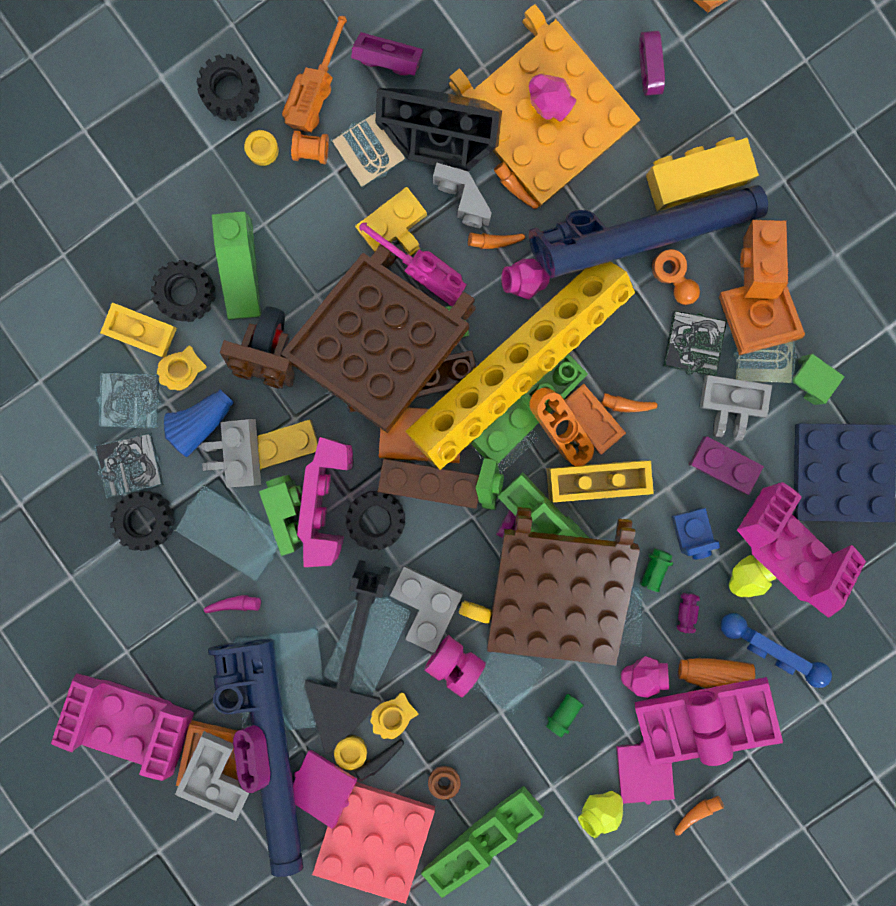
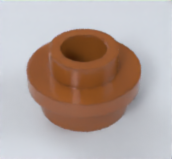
M437 767L429 775V790L438 799H450L460 789V776L452 767ZM442 777H447L450 780V784L441 786L438 781Z

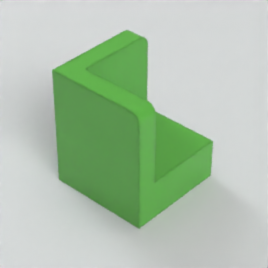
M814 354L802 356L798 361L802 366L792 381L807 392L803 397L813 405L826 404L845 376Z

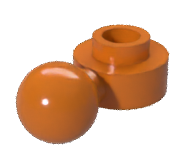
M665 250L656 255L652 262L654 277L662 283H673L675 286L673 293L678 303L682 305L693 304L699 298L700 288L694 280L684 277L687 270L686 258L677 250ZM665 261L672 264V271L670 273H666L663 270Z

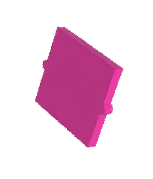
M643 740L639 744L616 746L620 796L622 797L623 804L645 802L647 805H650L652 801L675 799L672 763L651 766Z
M309 750L300 770L294 773L296 777L293 783L295 805L333 829L343 809L349 805L348 798L357 778L316 752Z

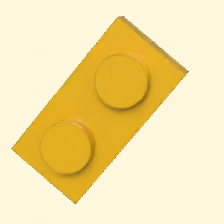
M112 303L100 333L164 358L167 355L177 328Z
M312 420L258 435L260 470L315 453L318 439Z

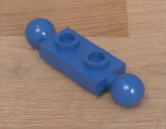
M729 613L723 617L721 630L726 637L730 639L743 638L749 642L748 650L764 659L767 654L777 658L778 660L775 665L791 675L794 674L795 670L803 673L806 681L812 687L823 688L831 682L832 672L825 663H810L748 627L745 618L738 613Z

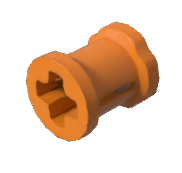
M294 131L291 146L293 161H299L300 158L319 160L320 164H326L329 151L328 134H322L321 137L302 135L300 131Z

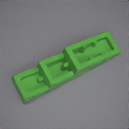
M522 786L445 848L422 870L421 875L441 898L445 897L490 866L494 856L515 843L519 833L544 816V808Z

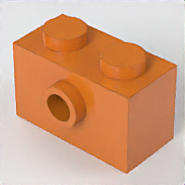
M752 220L743 237V248L740 256V266L744 268V298L778 299L788 284L786 221Z

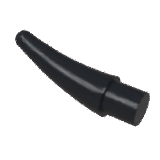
M402 739L398 740L380 754L365 761V764L355 769L354 772L359 781L361 782L371 775L374 776L401 749L404 741Z

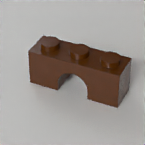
M383 459L378 492L477 509L478 495L476 485L479 475L448 469L439 470L435 467Z

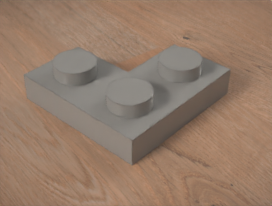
M404 565L390 596L418 609L405 640L435 653L463 593Z
M204 731L175 795L237 821L249 793L242 789L238 780L222 774L233 750V743Z

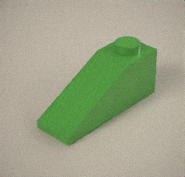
M245 211L212 214L215 252L228 320L260 317L261 307L252 219Z

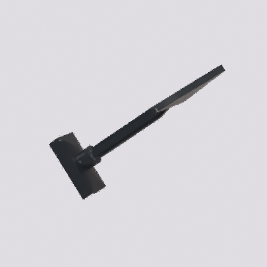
M359 560L349 587L350 591L357 592L355 599L358 603L338 684L333 686L309 679L304 682L307 698L326 754L331 753L336 745L345 739L381 702L380 697L353 691L350 687L370 606L375 603L376 597H383L390 567L384 566L382 575L363 571L366 561Z

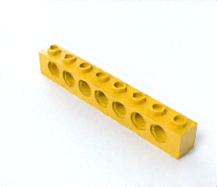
M611 261L584 269L405 431L418 449L439 470L454 460L466 446L478 438L498 417L502 416L510 406L527 393L544 375L554 369L566 355L577 348L588 335L601 326L610 315L635 294L627 271Z

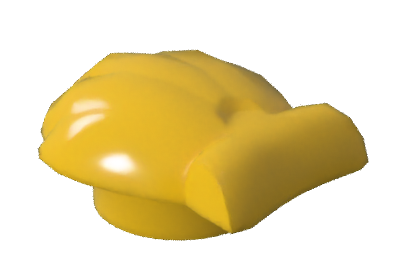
M189 345L183 352L168 355L158 363L157 374L160 376L159 383L167 386L170 390L181 391L187 388L194 381L197 374L204 371L207 367Z
M399 693L394 700L386 701L372 711L370 722L373 725V733L381 735L383 739H394L406 729L411 719L419 715L410 705L404 693Z

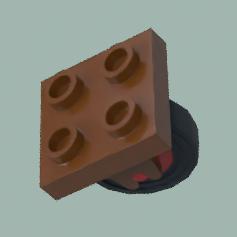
M267 306L260 315L256 325L249 323L241 345L226 340L223 341L220 354L228 368L232 370L234 376L246 380H251L252 376L264 379V384L277 389H282L283 385L293 386L296 375L291 360L281 356V352L289 344L290 340L289 334L283 331L285 324L284 311Z

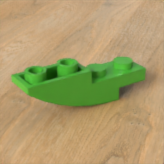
M569 354L566 355L554 369L544 375L527 393L510 406L502 416L498 417L471 445L485 459L497 460L499 463L539 423L530 410L529 404L532 395L540 388H550L564 399L588 373ZM548 399L544 404L546 406L545 410L550 413L552 409L548 404Z
M523 472L497 496L515 516L517 507L531 508L532 526L530 532L589 538L569 516L565 517Z

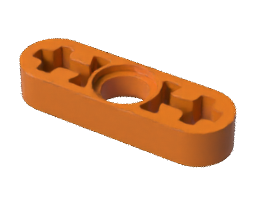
M550 388L538 389L530 399L531 412L564 459L574 466L585 465L593 456V443L561 395ZM548 399L549 406L555 411L553 414L545 410L546 406L544 403ZM563 420H568L567 430L563 434L557 435L556 428L558 424ZM572 441L579 444V452L577 454L573 445L570 444Z

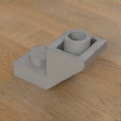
M436 163L433 184L438 185L439 190L449 194H456L457 191L463 192L457 218L463 219L462 223L470 227L481 228L482 225L489 226L492 212L470 173Z

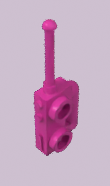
M367 223L360 224L359 229L361 232L363 230L403 260L402 262L407 265L404 272L450 306L456 303L467 285L463 282L462 276L429 251L423 252L419 249L414 257L409 254L406 255L367 226Z

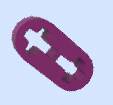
M658 30L641 32L639 56L644 95L663 94L665 72L660 32Z
M255 725L238 730L233 738L238 781L245 792L254 793L265 788L270 782L266 738L263 731Z

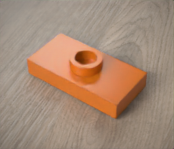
M585 384L579 386L564 399L599 454H603L626 434Z

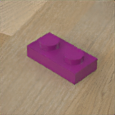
M360 32L353 44L351 58L361 61L366 66H381L392 69L394 73L399 75L410 74L415 76L422 61L424 49Z
M703 436L689 463L695 469L745 495L750 494L764 468L759 463L707 436Z

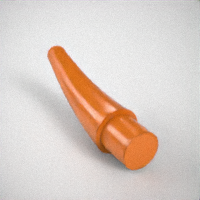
M505 162L498 164L494 171L500 178V182L518 199L533 209H537L538 203L523 188L513 171L509 170Z
M470 233L468 236V246L480 247V249L500 248L524 240L525 235L523 233L515 235Z
M604 393L601 401L604 407L611 408L612 411L642 412L658 407L656 402L634 401Z
M716 796L708 800L704 799L698 803L681 820L675 829V834L681 835L695 822L713 815V812L724 809L721 798Z

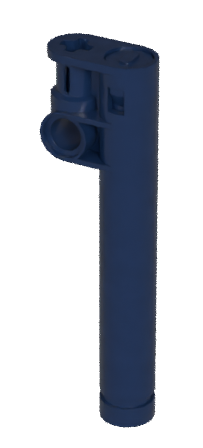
M755 185L611 227H606L591 211L575 210L566 216V221L557 223L554 228L540 231L537 227L530 229L529 242L536 260L550 278H555L765 217L768 212V199L764 189L759 185Z
M257 639L208 648V653L214 656L216 675L213 676L215 686L213 703L215 708L223 714L250 712L251 724L258 726L266 738L270 782L265 788L260 789L268 853L269 858H271V875L276 877L294 875L302 871L304 866L274 639ZM224 690H234L238 695V701L231 702L227 700Z

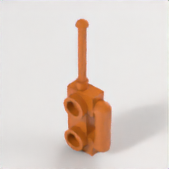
M345 16L337 18V26L318 70L305 68L304 73L298 74L294 80L282 111V116L285 119L284 123L293 129L312 133V130L319 124V112L322 104L331 93L330 84L333 77L327 73L329 70L328 65L343 26L347 23Z

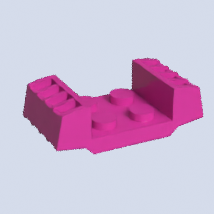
M319 438L314 460L305 467L297 536L303 542L304 567L331 566L338 559L343 545L344 536L318 533L319 529L325 526L327 507H322V499L325 494L329 493L331 475L326 474V468L349 470L353 467L352 446L330 438Z
M781 482L763 488L737 531L751 546L752 555L799 600L810 603L830 618L845 606L866 561L853 545L832 553L797 520L792 513L802 496L790 486Z
M76 673L71 682L51 744L69 752H73L80 745L120 757L141 764L142 767L139 775L163 781L174 775L187 736L188 727L195 712L176 706L168 700L108 680H99Z

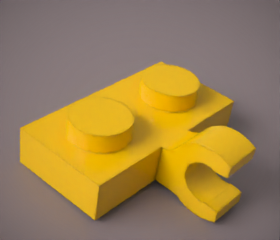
M405 187L355 227L374 253L380 243L363 230L362 232L360 231L359 226L361 223H367V226L390 243L397 239L407 254L412 256L420 249V244L408 230L425 218L427 212L409 188Z

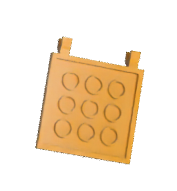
M534 4L524 13L526 18L522 21L526 28L535 36L529 43L475 89H473L470 81L460 68L449 77L451 81L449 86L458 96L485 100L502 110L499 144L493 152L501 162H505L510 171H513L523 188L541 207L636 126L640 118L557 19L548 25L543 13ZM538 74L564 78L571 89L570 95L577 101L569 114L561 122L554 117L546 120L532 106L529 82L534 76Z

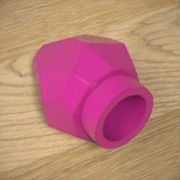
M538 74L529 82L531 104L537 113L546 120L554 117L561 122L569 114L577 101L570 95L571 89L564 78Z
M522 259L512 264V266H506L501 276L502 287L506 293H512L528 300L539 291L544 290L550 281L548 274L535 259Z
M644 656L633 665L626 666L622 670L621 681L636 696L651 697L660 693V690H669L668 663H658V660Z

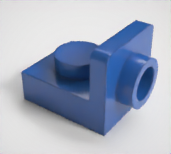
M702 507L672 515L682 554L692 556L693 559H702L711 556V550L720 548L719 541L713 538L706 508Z

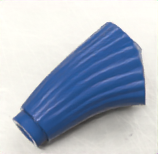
M219 389L216 393L211 394L186 410L166 413L164 416L165 438L182 455L188 457L216 429L234 402Z

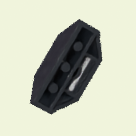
M377 89L375 123L381 130L386 132L393 144L408 160L436 166V163L469 172L498 147L502 110L485 100L426 89Z

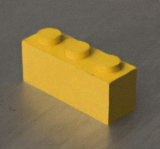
M729 137L715 144L716 147L704 150V147L700 146L685 152V157L673 160L672 156H666L654 161V166L648 171L646 178L656 211L659 212L750 184L759 174L748 138L736 141L735 137Z
M649 460L546 468L549 500L553 503L654 494L651 461Z

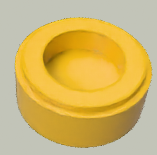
M257 130L249 134L245 140V152L254 164L266 166L276 160L279 147L271 133Z
M469 601L462 602L458 612L465 617L487 624L490 623L492 616L491 609Z
M348 735L336 745L334 750L336 763L345 770H355L361 767L367 757V745L362 738L356 735Z

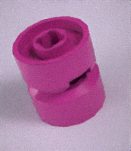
M448 635L439 644L436 652L431 655L424 667V671L438 681L445 679L447 681V688L458 696L464 697L482 674L486 662L473 652L464 653L463 645Z

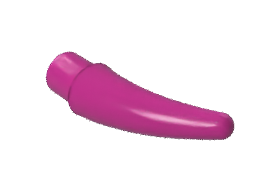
M248 595L235 596L205 607L204 612L208 614L224 610L258 611L261 607V599L249 597Z

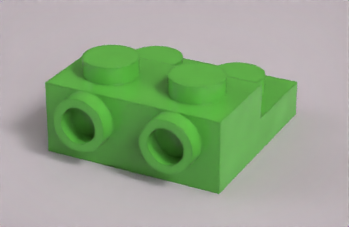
M290 474L266 481L268 488L259 491L281 556L295 552L303 546L301 539L297 536L299 520L295 521L293 517L300 513L303 488L301 485L296 486Z

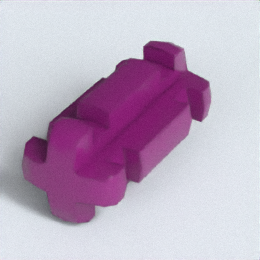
M682 593L681 598L683 602H680L678 613L680 625H677V629L683 633H695L696 628H694V624H697L699 606L696 603L700 601V597L692 593Z

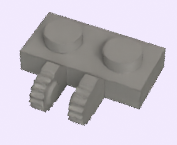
M710 375L704 376L700 408L718 411L714 421V436L723 437L726 431L728 413L737 414L734 423L733 437L735 440L742 441L746 433L748 416L767 418L772 385Z
M256 419L220 422L222 441L201 443V450L209 452L223 449L224 462L207 461L202 463L203 471L225 469L226 488L261 485Z

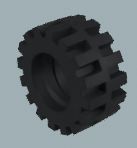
M220 54L216 55V61L214 62L208 59L205 62L207 67L200 68L199 73L201 77H197L196 82L199 87L197 89L198 94L204 105L214 116L217 115L225 121L226 118H229L231 121H237L236 117L241 116L242 119L247 117L246 112H253L255 109L254 103H258V93H260L257 78L251 67L242 58L237 56L235 59L232 54H226V58H222ZM234 76L241 80L242 88L236 97L223 100L216 95L215 89L221 79Z
M178 260L176 263L171 261L167 263L168 266L166 268L162 266L158 270L160 274L158 276L154 275L153 281H155V284L151 286V292L154 293L152 299L157 304V308L166 316L181 322H193L196 318L201 319L204 317L203 314L211 310V302L214 303L215 301L213 292L216 291L211 277L198 265L186 262L185 260ZM182 278L191 279L197 289L193 301L186 305L175 303L171 297L172 286L177 280Z
M152 491L134 492L122 497L123 499L115 504L116 509L110 515V517H113V522H110V528H114L115 532L112 534L115 539L119 538L121 540L119 543L123 547L128 546L130 550L134 551L149 550L163 544L168 536L172 534V526L175 525V519H173L172 514L175 513L173 508L170 509L169 507L170 502L167 499H163L162 495L152 493ZM139 507H146L155 515V528L148 534L137 533L131 525V515Z
M369 491L358 496L350 505L346 515V527L350 537L359 546L369 550H381L391 546L399 539L405 526V513L400 502L391 494L378 491ZM372 506L384 508L390 517L388 528L379 534L368 532L362 523L364 512Z

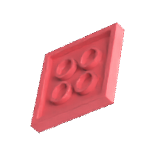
M356 782L348 798L349 805L343 809L335 828L331 829L327 826L312 875L406 904L435 813V806Z

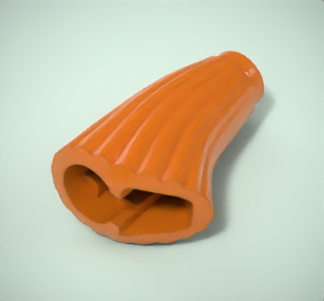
M681 659L678 667V678L707 689L754 680L755 667L752 663L723 659Z

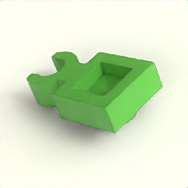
M484 458L476 485L479 503H482V508L496 510L497 508L496 498L502 491L504 475L499 473L497 460Z

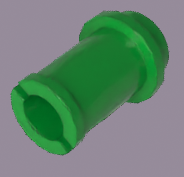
M654 548L653 553L648 554L650 560L639 584L643 587L648 586L647 589L660 592L669 566H673L671 561L673 555Z
M568 693L553 716L547 717L549 722L546 727L561 738L565 733L569 734V726L584 706V704Z

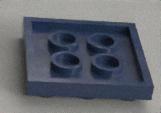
M795 424L794 490L802 496L793 511V516L797 520L895 522L896 425Z

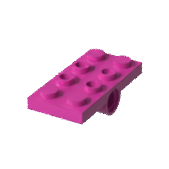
M767 677L635 702V710L651 766L700 758V761L705 765L718 766L729 762L735 751L783 743Z

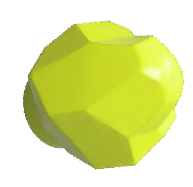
M749 555L733 568L729 589L734 595L739 597L764 595L772 586L771 581L776 579V577L754 556Z
M614 791L590 795L582 809V814L578 816V821L582 828L593 838H597L601 833L606 834L617 830L623 817L622 797Z

